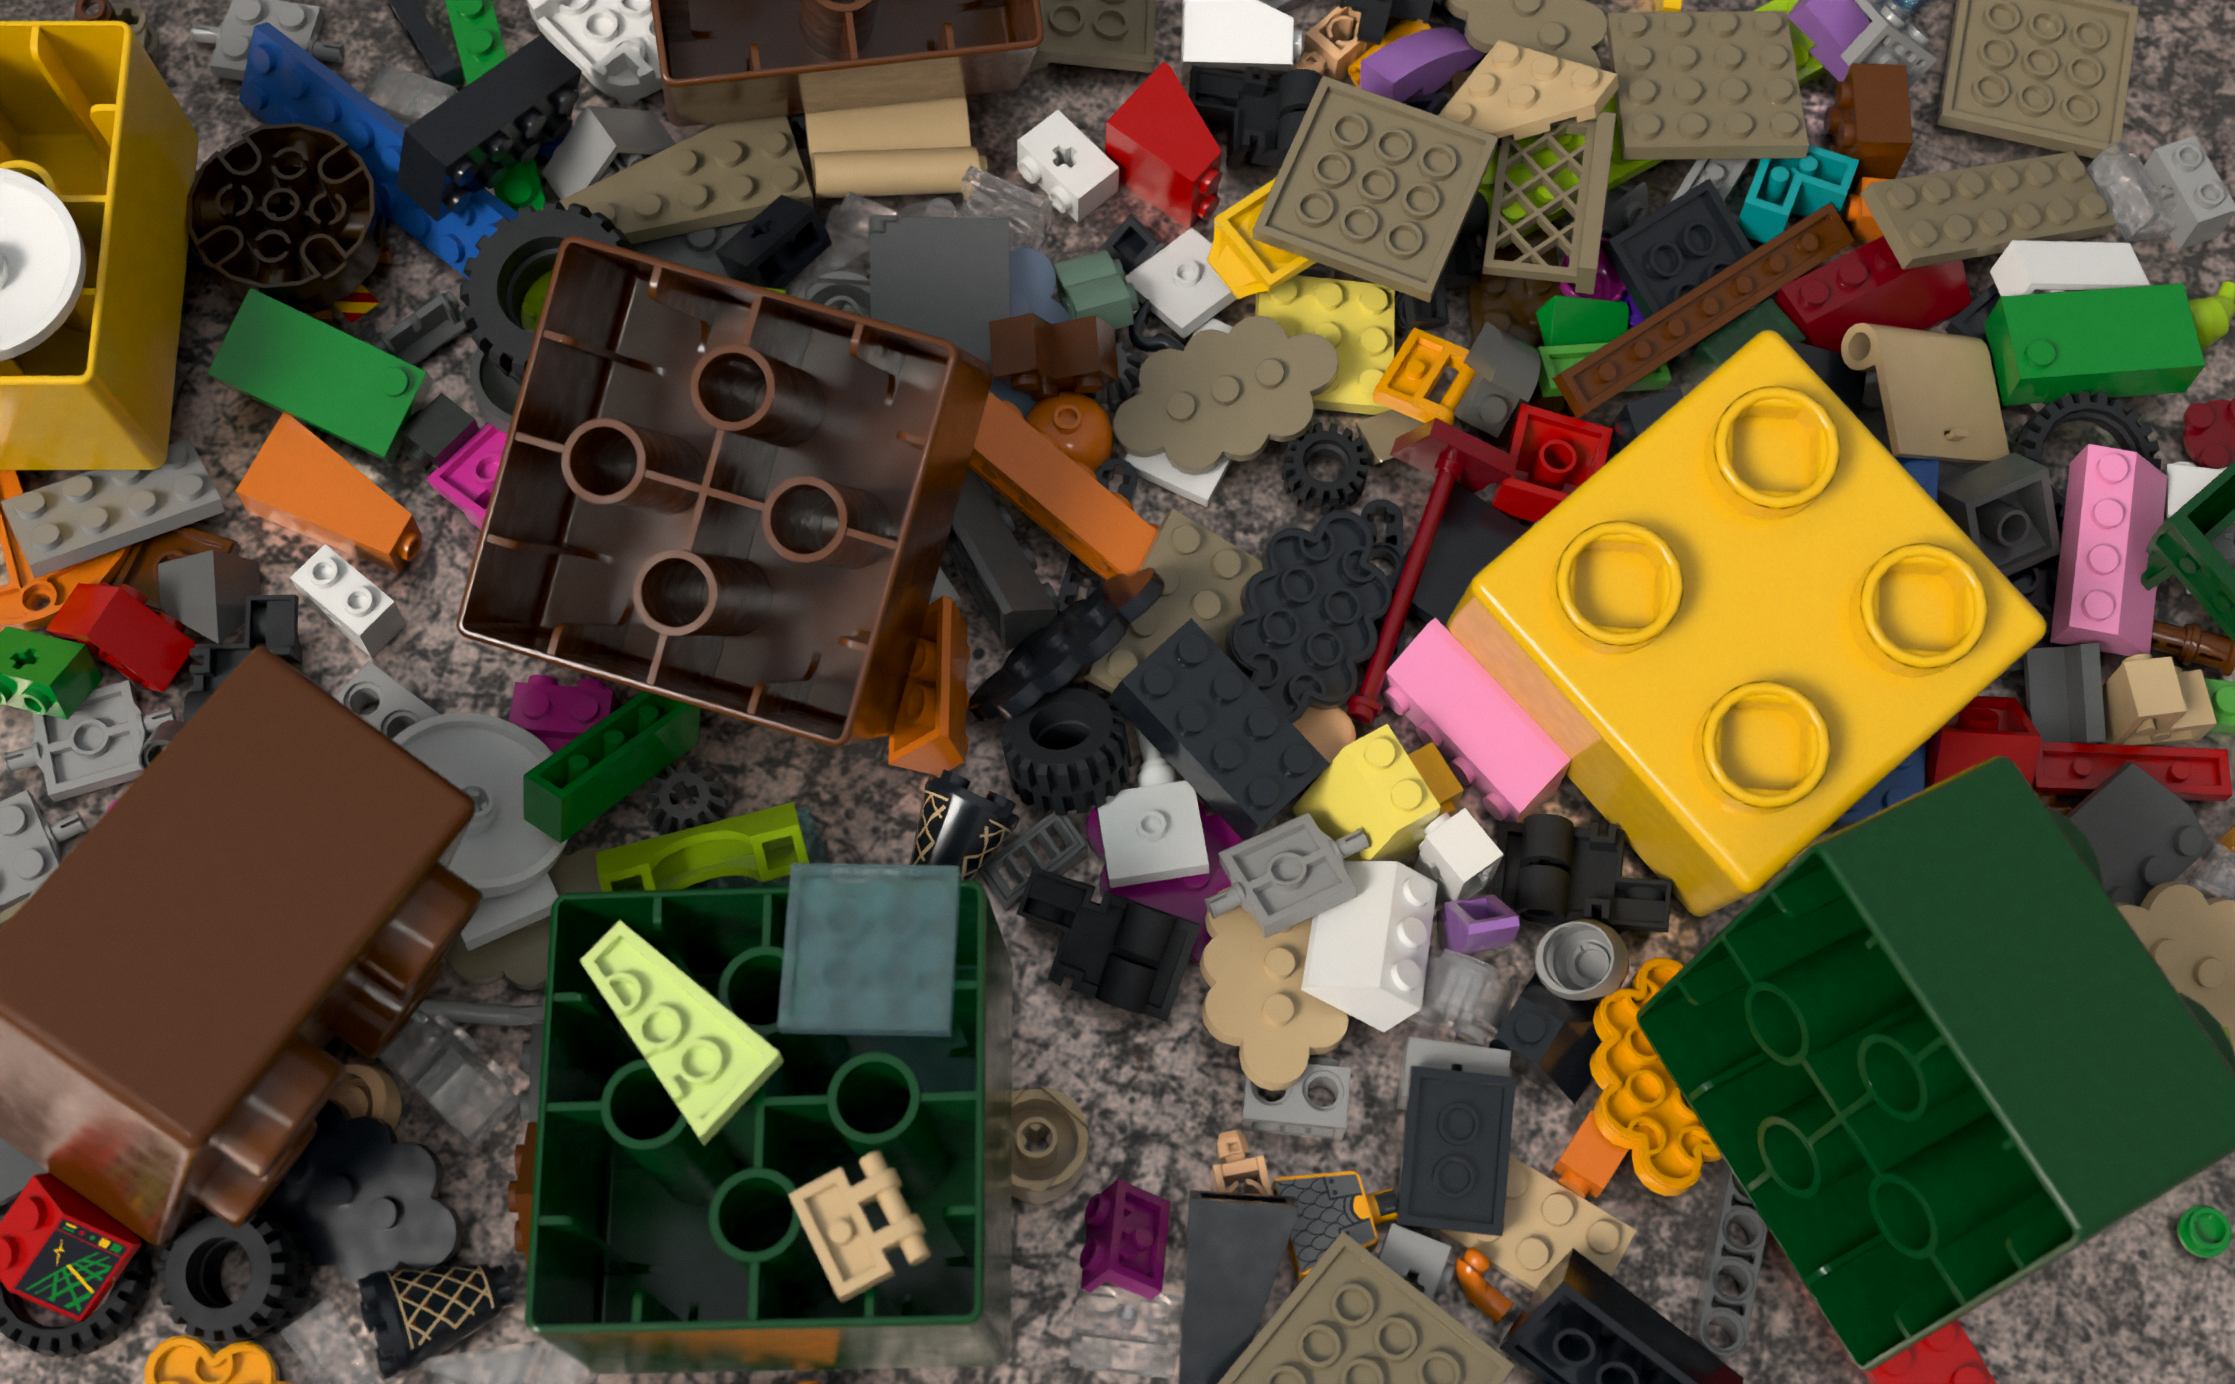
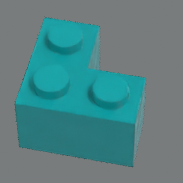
M1809 144L1806 158L1761 159L1737 223L1745 237L1766 243L1784 231L1790 213L1807 217L1819 208L1832 202L1839 214L1859 160Z

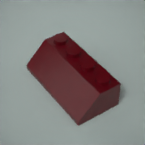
M1882 236L1780 287L1768 316L1785 339L1841 353L1843 337L1847 330L1855 324L1869 323L1927 331L1957 316L1972 302L1962 260L1903 270L1885 237Z

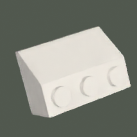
M1343 861L1344 868L1356 885L1357 897L1313 916L1301 990L1382 1032H1386L1421 1010L1438 883L1398 861Z

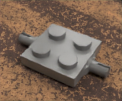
M232 0L227 16L219 27L194 22L190 32L193 42L216 44L209 64L213 77L243 81L254 26L269 22L316 59L342 63L345 57V47L343 44L319 41V33L325 17L321 7L278 0Z
M125 680L94 689L68 720L32 713L35 727L32 746L3 753V758L6 760L4 764L9 773L38 765L44 773L48 796L54 802L137 779L143 772L139 765L138 755L142 746L149 738V734L161 723L168 720H176L177 716L172 706L144 715L139 709L135 687L130 680Z
M28 790L0 801V913L28 898L32 890H37L61 863L59 842L87 831V827L79 812H75V814L50 824L42 817L33 794Z
M1309 812L1219 852L1220 865L1231 881V888L1212 897L1205 898L1207 909L1211 913L1212 918H1216L1240 906L1253 917L1264 937L1268 938L1357 897L1356 885L1344 868L1343 858L1369 848L1367 838L1359 828L1334 841L1318 828Z

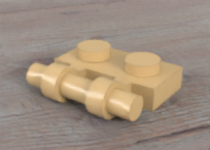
M880 1151L871 1152L860 1159L859 1163L867 1179L854 1186H851L845 1172L839 1167L788 1194L841 1302L895 1275L885 1253L901 1247L910 1265L918 1264L931 1255L922 1237L926 1229L919 1215H911L899 1191L903 1183L896 1169H888ZM873 1201L879 1202L890 1224L874 1233L862 1207Z

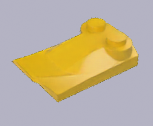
M1276 178L1214 217V238L1207 261L1237 299L1260 292L1271 291L1316 263L1313 260L1252 239L1253 228Z

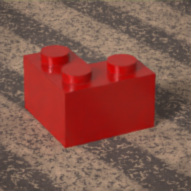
M100 582L99 585L78 583L45 630L53 637L85 644L93 660L106 662L142 689L159 692L166 690L189 656L190 648H194L196 644L183 634L185 626L181 622L163 612L157 615L145 606L148 599L138 590L126 584L116 587L105 582Z

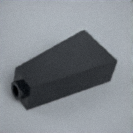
M1190 1190L1178 1384H1218L1253 1341L1298 1217V1203L1295 1196Z

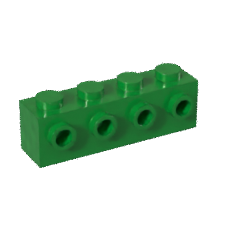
M642 691L523 775L524 820L562 844L667 767L668 764H671L699 743L700 707Z

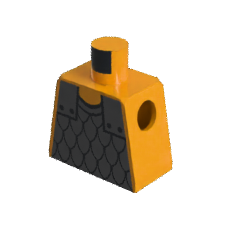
M1358 1171L1285 1176L1275 1178L1272 1183L1273 1195L1295 1196L1298 1203V1217L1287 1245L1298 1285L1342 1231L1371 1253L1379 1242L1375 1225L1396 1219L1398 1199L1394 1189L1388 1188L1365 1195Z

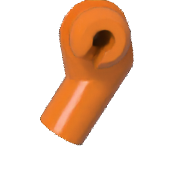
M1470 1247L1465 1251L1461 1259L1457 1257L1454 1268L1455 1274L1465 1297L1498 1324L1514 1303L1482 1277L1490 1267V1259L1477 1248Z

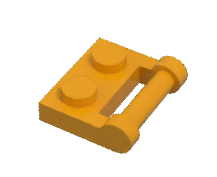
M1414 327L1375 387L1373 402L1421 421L1424 424L1437 418L1453 426L1456 422L1454 411L1477 373L1464 363L1470 350ZM1447 367L1456 369L1458 374L1441 402L1438 404L1428 400Z

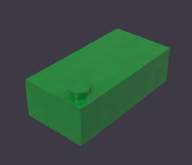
M2184 283L2001 296L1984 324L2003 406L2049 403L2068 394L2073 396L2078 392L2089 391L2090 396L2098 392L2108 394V398L2184 393L2205 367Z
M252 288L249 289L207 372L218 383L281 413L291 415L296 420L391 465L405 440L401 430L408 424L410 417L420 410L434 382L426 371Z

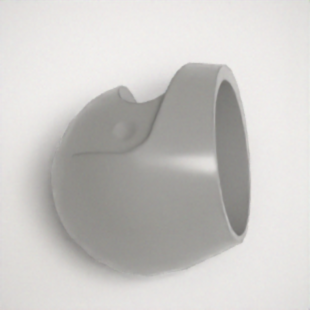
M1582 918L1556 926L1543 936L1535 952V968L1540 981L1550 992L1567 1000H1589L1612 995L1621 987L1629 970V953L1623 938L1610 926L1594 919Z

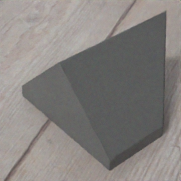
M209 550L158 564L160 612L172 616L177 621L217 644H220L245 623L246 595H261L259 562L217 550Z

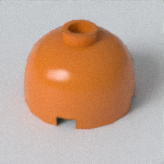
M1063 391L1059 392L1058 397L1043 399L1032 406L1024 419L1038 432L1044 431L1051 435L1058 442L1060 450L1074 462L1084 463L1094 473H1096V470L1104 461L1112 459L1114 434L1108 414L1097 401L1082 393Z

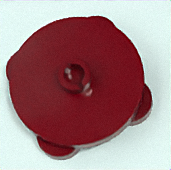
M2235 397L2232 401L2213 400L2190 405L2183 415L2185 423L2183 443L2187 453L2200 467L2212 469L2228 467L2235 461Z

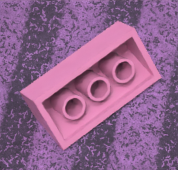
M2088 444L2070 462L2050 640L2052 643L2068 646L2099 643L2100 651L2129 657L2137 654H2150L2157 586L2147 591L2141 584V574L2147 570L2149 553L2145 552L2152 536L2163 524L2168 476L2137 452Z
M1435 617L1386 671L1381 689L1383 697L1398 715L1405 714L1416 726L1417 735L1425 745L1433 741L1437 749L1449 761V767L1455 777L1462 784L1467 786L1471 784L1483 797L1482 802L1485 808L1498 821L1505 820L1506 822L1521 823L1527 816H1530L1556 794L1572 759Z

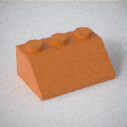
M942 596L928 605L894 729L889 735L888 765L940 776L944 769L949 771L965 762L969 745L965 732L966 710L969 705V692L966 689L970 647L967 644L968 625L952 598Z

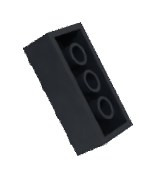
M539 35L404 130L396 186L436 222L451 212L454 214L461 212L469 205L475 192L485 187L487 189L494 188L503 180L507 171L518 163L521 165L527 164L536 156L540 147L551 139L558 141L568 133L573 124L571 117L574 104L579 97L577 90L582 70L543 35Z
M1192 618L1123 678L1109 697L1114 705L1243 841L1255 836L1330 764Z

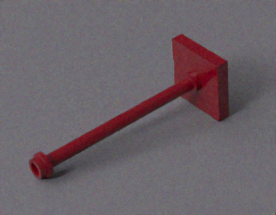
M1437 418L1397 437L1390 453L1391 456L1436 477L1380 632L1377 649L1371 657L1359 694L1352 695L1346 702L1348 706L1346 714L1350 718L1365 724H1374L1376 717L1381 716L1383 706L1377 702L1454 483L1458 482L1472 493H1476L1485 489L1490 484L1498 483L1513 476L1518 462V458Z

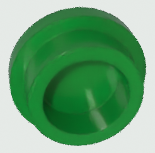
M2197 1205L2186 1210L2180 1216L2177 1223V1235L2182 1246L2189 1253L2200 1258H2212L2223 1253L2228 1248L2231 1241V1226L2226 1216L2217 1209L2206 1205Z

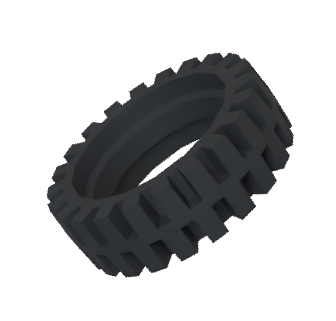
M2089 391L2078 392L2073 396L2068 394L2044 406L2024 424V428L2018 432L2014 440L2017 442V445L2011 449V453L2015 452L2043 465V445L2052 430L2062 423L2081 420L2098 425L2113 436L2122 450L2137 452L2157 469L2161 470V459L2154 458V454L2160 450L2158 441H2149L2147 437L2153 432L2149 423L2140 426L2137 420L2142 415L2135 408L2127 412L2124 410L2127 402L2119 398L2108 401V394L2100 392L2090 396ZM2051 484L2058 532L2062 533L2066 499L2059 495Z
M134 1233L142 1245L115 1281L104 1304L85 1321L67 1327L44 1326L33 1321L20 1306L18 1295L9 1292L0 1280V1332L21 1347L50 1357H54V1355L63 1358L76 1357V1353L79 1352L89 1354L98 1351L97 1345L101 1343L109 1345L118 1338L115 1333L120 1328L127 1330L132 1325L134 1320L130 1316L134 1310L141 1311L146 1302L141 1296L143 1290L150 1289L151 1278L147 1275V1269H151L152 1266L151 1257L145 1252V1249L148 1248L145 1240Z

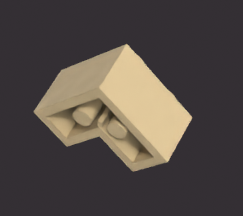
M2151 654L2130 656L2122 661L2120 667L2111 677L2105 680L2102 686L2106 741L2103 744L2161 746L2200 741L2217 724L2202 670L2182 672L2181 667L2174 666L2172 656L2153 659Z

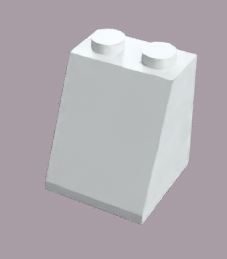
M1259 0L1182 1L1181 72H1190L1192 66H1199L1243 74L1246 67L1253 68V74H1260L1263 69L1268 70V75H1284L1290 70L1292 64L1298 62V58L1301 57L1302 31L1294 30V18Z

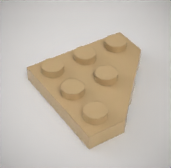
M1498 40L1438 116L1490 133L1499 138L1512 135L1514 141L1551 131L1550 124L1575 117L1577 123L1596 118L1618 90V76L1612 72Z

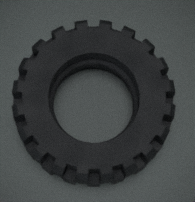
M560 201L545 202L543 210L536 211L532 205L518 209L519 217L509 221L505 216L494 225L498 230L490 238L483 234L475 245L480 251L476 259L469 257L463 272L469 277V282H463L460 285V300L467 306L461 312L465 326L472 332L471 338L479 349L507 377L511 376L520 386L536 334L526 331L522 327L521 310L523 301L530 287L542 275L553 270L562 241L566 237L577 235L637 252L621 229H617L612 221L600 212L592 214L587 206L572 203L569 205L568 210H566Z

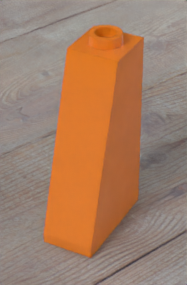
M282 413L236 489V493L247 512L397 574H400L406 561H412L421 546L422 534L413 515L295 418L286 413Z

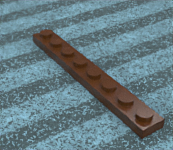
M1830 202L1552 379L1578 419L1855 240L1832 202Z

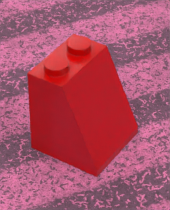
M1163 61L1106 121L1105 155L1119 167L1120 183L1189 230L1201 218L1207 220L1214 213L1220 202L1218 187L1222 178V173L1220 172L1222 151L1171 66Z

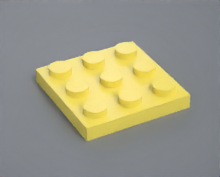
M1295 275L1271 291L1256 293L1255 316L1259 315L1273 319L1281 325L1288 338L1304 333L1318 334L1329 340L1336 349L1339 362L1336 380L1330 388L1312 397L1314 409L1377 415L1391 410L1373 402L1375 387L1394 359L1395 290L1375 283Z

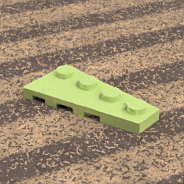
M619 921L580 960L703 1145L719 1131L784 1062L781 1054L623 922Z

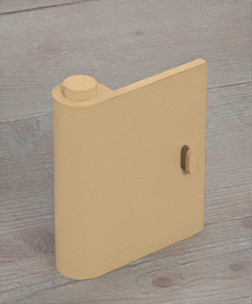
M966 95L805 113L814 199L974 193L979 191L980 183L987 182L985 155L978 156L977 148L975 146L971 147Z
M1858 323L1847 330L1841 344L1842 358L1844 363L1853 370L1877 373L1891 451L1894 457L1988 464L2010 454L1990 353L1987 345L1980 338L1869 323Z

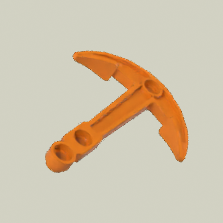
M0 470V501L26 493L18 470ZM0 502V541L10 577L9 584L0 587V632L6 626L26 631L49 626L78 583L99 585L100 582H105L109 584L121 569L133 544L34 578ZM50 601L47 607L37 611V607L41 602Z

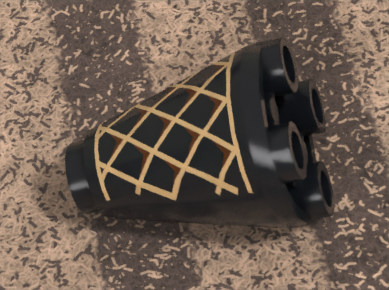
M946 769L943 770L940 778L930 775L925 785L906 882L972 880L1016 828L1020 820L1017 815L1012 813L1016 803L992 791H989L986 798H983L968 790L971 781Z
M488 1264L383 1270L369 1273L366 1277L358 1279V1286L363 1300L359 1303L362 1318L367 1332H374L378 1345V1348L375 1349V1354L384 1380L394 1376L399 1378L408 1375L501 1316L502 1309L514 1305L509 1279L502 1265L492 1268Z

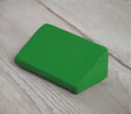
M1557 295L1536 311V316L1544 346L1608 343L1627 331L1629 309L1626 302Z

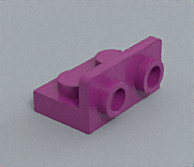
M1117 1179L1100 1194H1095L1089 1201L1085 1211V1222L1088 1223L1086 1244L1082 1249L1079 1259V1265L1083 1268L1081 1289L1092 1293L1103 1283L1108 1282L1148 1300H1152L1160 1294L1163 1288L1171 1202L1120 1179Z

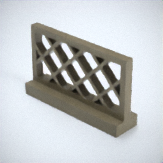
M1600 112L1597 116V121L1586 120L1577 123L1576 119L1568 118L1551 123V131L1537 134L1539 139L1524 149L1511 137L1512 135L1501 138L1483 274L1576 284L1575 293L1594 294L1616 113ZM1565 134L1585 135V144L1570 154L1556 140ZM1548 147L1560 160L1543 171L1531 156ZM1510 150L1514 155L1508 159ZM1581 158H1583V159H1582V167H1581V166L1579 165V163L1577 162V161L1580 160ZM1522 163L1535 177L1517 187L1506 176V173ZM1568 167L1580 182L1563 192L1551 178ZM1543 185L1555 199L1537 209L1525 195ZM1505 189L1509 194L1503 197V192ZM1578 196L1576 205L1572 199ZM1514 202H1517L1529 216L1511 226L1500 213ZM1563 206L1575 221L1558 231L1546 216ZM1537 223L1550 238L1532 248L1520 234ZM1498 228H1500L1503 231V233L1499 236H1497ZM1571 235H1573L1572 244L1567 240ZM1510 240L1524 254L1515 261L1494 260L1495 250ZM1558 245L1570 258L1569 267L1548 265L1540 256Z

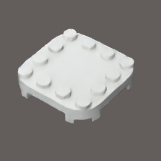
M527 0L531 17L539 31L560 52L580 68L582 74L597 89L606 95L615 97L623 105H632L638 102L640 98H644L663 88L650 0Z

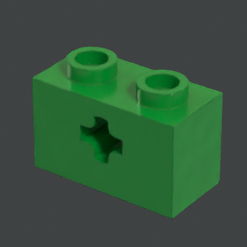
M6 626L0 632V706H13L29 710L36 715H49L68 720L103 680L85 644Z

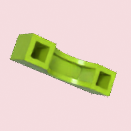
M794 802L596 852L597 874L602 892L685 889L705 880L725 876H746L760 882H765L811 870Z

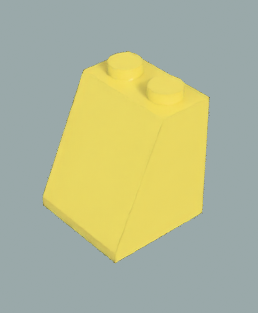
M1386 724L1346 745L1292 807V812L1296 818L1309 812L1318 828L1334 841L1360 828L1367 838L1369 848L1343 858V861L1399 862L1419 851L1418 847L1426 836L1424 830L1437 818L1441 806L1389 725Z

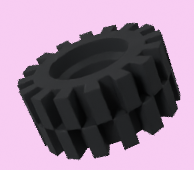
M1316 423L1312 433L1307 430L1301 437L1289 441L1282 467L1283 488L1286 494L1293 492L1291 501L1296 506L1302 500L1305 502L1304 511L1312 513L1314 506L1321 507L1320 515H1326L1329 513L1330 507H1334L1335 510H1344L1346 503L1352 507L1357 502L1358 495H1362L1369 469L1368 451H1363L1364 443L1360 437L1352 441L1353 431L1347 427L1341 435L1337 433L1339 424L1330 423L1329 431H1323L1322 423ZM1315 457H1331L1340 462L1343 474L1336 481H1319L1309 474L1307 469L1308 463Z

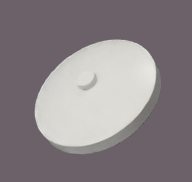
M0 168V361H4L28 352L40 345L58 330L69 317L79 299L84 284L86 255L81 234L69 211L59 198L33 178L19 172Z
M448 713L421 720L409 726L392 739L468 794L474 801L475 815L448 868L480 890L483 898L498 897L519 891L543 877L558 861L568 839L561 844L524 820L523 775L554 754L533 734L511 722L489 715Z

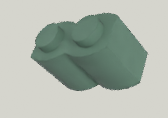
M1104 249L1052 263L1057 279L1056 291L1062 306L1069 314L1070 320L1096 315L1113 325L1114 330L1134 324L1132 311L1139 309L1135 288L1132 283L1126 284L1120 260H1112L1107 250Z

